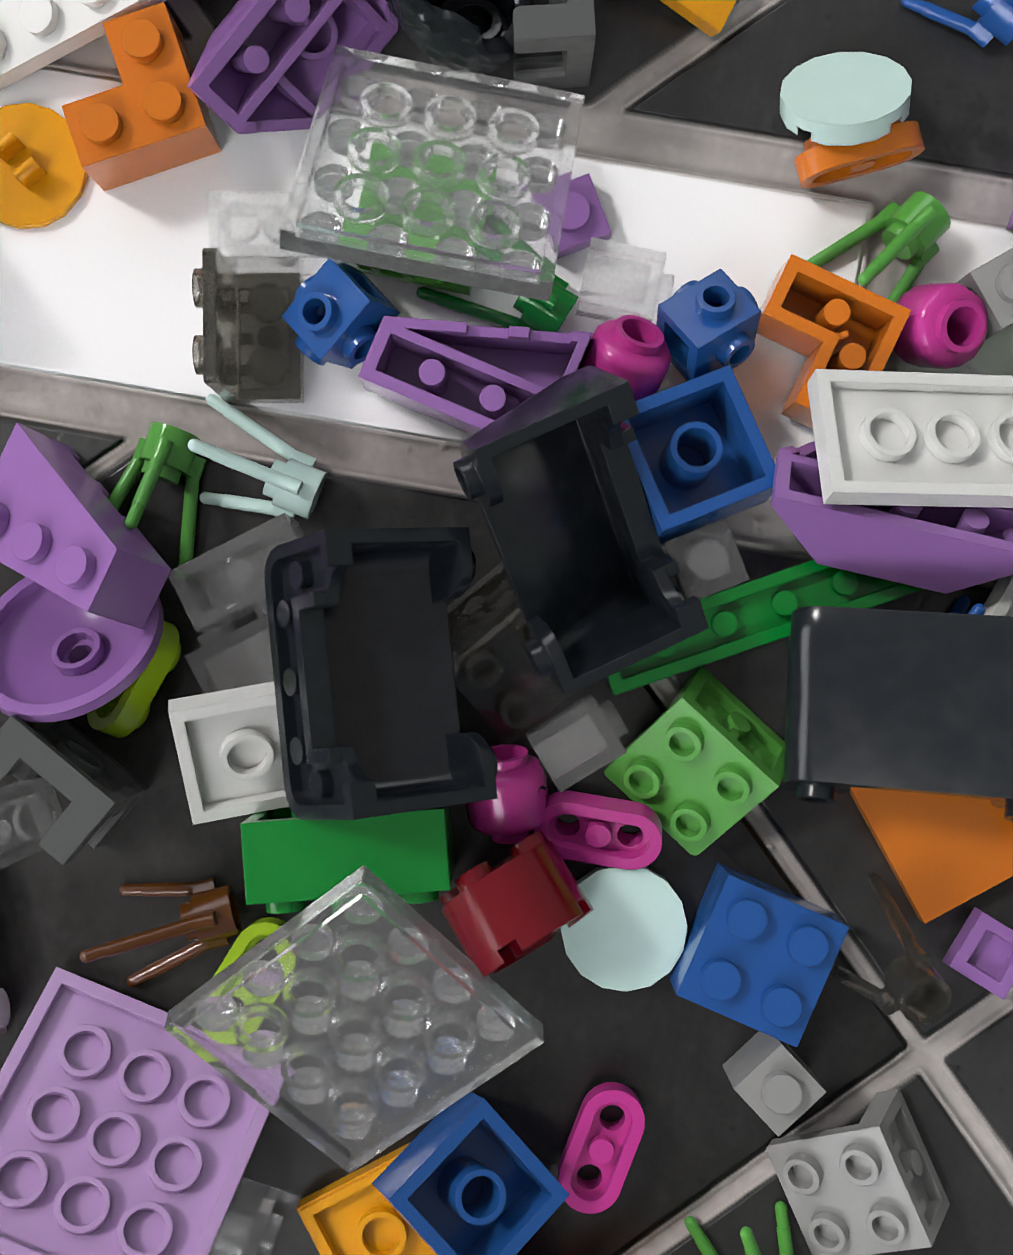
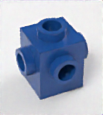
M329 257L315 275L306 279L299 286L295 293V300L281 317L297 333L298 336L294 343L310 360L321 366L329 362L353 369L357 364L365 361L383 316L397 317L401 312L362 270Z
M720 268L699 281L692 280L685 283L672 297L658 304L656 326L663 332L664 340L668 344L672 356L671 364L689 381L728 365L734 369L742 364L755 348L761 310L751 292L743 286H737Z

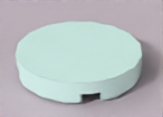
M836 52L814 57L795 67L783 80L780 92V116L787 129L797 135L798 128L811 132V141L826 146H853L875 141L891 132V123L899 119L902 124L908 117L912 79L903 66L885 56L867 52Z
M598 866L580 878L577 883L594 910L570 928L567 924L560 928L566 955L579 973L601 988L628 992L649 987L671 972L684 951L688 926L682 901L667 880L648 867L626 870L608 866Z

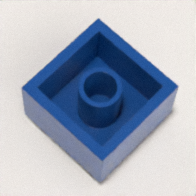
M730 365L636 401L639 414L623 421L632 426L637 440L628 443L661 544L762 504L772 495L775 463Z
M717 862L687 931L684 951L668 977L676 995L794 1047H798L849 930V926L832 911Z
M465 1088L441 1110L372 1182L373 1186L436 1255H516L570 1195L484 1098Z

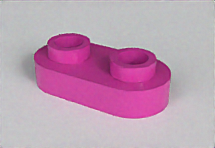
M558 791L549 795L547 806L544 809L545 821L534 830L535 833L542 831L548 842H553L562 859L626 870L641 869L650 865L658 857L662 848V824L660 818L647 805L576 791ZM569 814L574 815L578 820L573 823H565L558 816ZM624 825H633L641 830L634 834H628L620 828Z
M606 1082L595 1086L586 1094L561 1155L557 1169L558 1182L570 1194L565 1202L578 1212L595 1214L608 1209L619 1197L644 1133L645 1115L641 1101L636 1093L626 1085ZM609 1105H616L623 1110L622 1116L614 1122L605 1121L600 1117L601 1111ZM592 1164L600 1169V1173L592 1180H584L578 1176V1170L584 1165Z

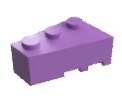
M383 316L358 378L369 392L473 435L561 377L578 370L590 343L592 332L571 331V333L535 331L530 330V327L509 326V328L472 326L468 325L467 322Z
M16 423L0 456V563L89 613L143 629L171 569L137 527L131 530L125 526L126 517L120 515L108 500L109 493L103 485L91 479L78 463L81 458L72 447Z

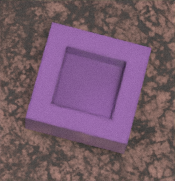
M589 173L530 195V206L552 261L610 239L612 232Z
M974 907L942 961L1004 1000L1013 986V930Z

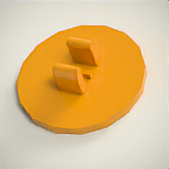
M33 103L5 105L0 108V223L21 230L46 227L65 217L82 197L88 174L81 166L67 122L53 109Z

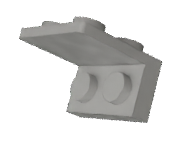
M899 1088L877 1092L859 1124L772 1139L767 1146V1154L812 1255H872L933 1246L950 1202Z

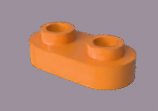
M898 119L891 123L890 133L875 141L858 145L826 146L811 141L810 138L803 144L805 151L794 159L800 186L802 188H815L900 165L920 155L925 150V145L917 121H903L901 124Z

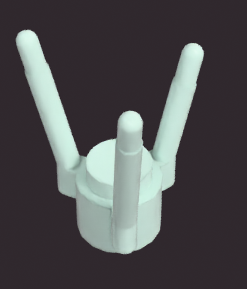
M209 394L206 397L208 405L288 462L276 459L272 467L268 468L217 446H212L198 439H191L188 442L190 451L264 481L263 495L273 498L272 501L230 494L203 492L199 496L200 501L203 504L272 515L292 523L295 514L309 519L317 504L327 475L326 472L314 468L317 458L297 451L233 405L215 394Z

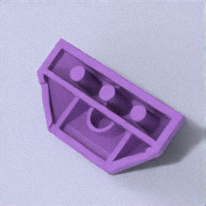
M238 0L211 34L187 87L237 134L318 129L398 31V19L390 11L386 0Z
M815 441L798 448L789 446L779 449L775 463L771 506L817 564L945 594L1013 575V508L823 504Z

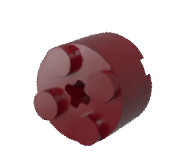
M542 831L528 836L508 851L511 856L498 863L494 868L491 867L488 861H485L470 869L454 881L455 888L440 898L444 906L441 912L482 980L486 979L493 972L496 974L552 940L553 936L561 931L559 928L566 924L570 928L594 910L553 842H548Z

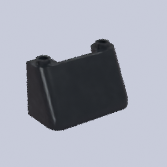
M592 365L585 366L561 377L460 443L462 458L453 462L456 477L464 494L470 501L477 498L530 635L531 641L523 644L527 660L540 681L549 677L565 696L573 694L709 628L700 599L692 596L682 600L678 594L679 586L674 576L680 573L677 561L663 552L632 459L628 443L637 439L633 427L623 421L638 415L639 411L630 383L626 379Z
M469 527L324 529L277 545L270 551L264 571L265 594L286 799L291 811L297 818L302 820H357L498 799L496 788L498 764L493 749L478 733H460L447 601L458 599L464 595L476 574V558L471 549Z
M808 606L793 610L788 657L783 771L785 790L796 791V800L814 804L836 803V794L848 793L850 787L991 799L990 803L992 806L1005 809L1004 819L1013 822V616L832 606Z

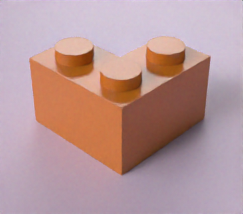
M165 2L103 22L102 24L123 85L61 106L81 166L105 192L222 152L206 104L187 87L194 68L183 35Z
M791 254L776 274L760 308L761 315L757 334L807 357L780 414L813 429L807 381L815 369L883 371L911 310Z

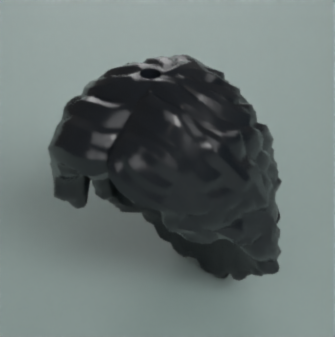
M386 0L390 11L399 20V24L420 52L430 57L435 66H446L455 71L465 70L468 73L478 74L491 73L495 69L503 67L505 62L514 56L513 10L518 6L535 5V0Z

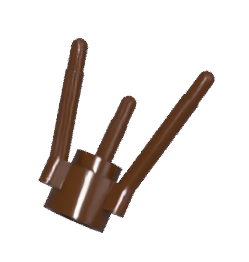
M214 877L195 882L122 884L119 888V893L123 896L191 897L189 902L180 904V921L85 949L80 953V960L87 963L181 935H185L188 941L199 939L128 976L126 980L127 985L135 987L208 950L230 945V937L239 935L242 932L241 916L234 890L231 885L217 888Z

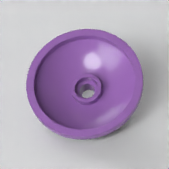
M27 577L16 583L0 597V711L8 716L16 715L22 720L29 722H56L84 715L119 696L141 675L158 648L164 625V614L160 597L158 596L144 628L140 629L89 613Z

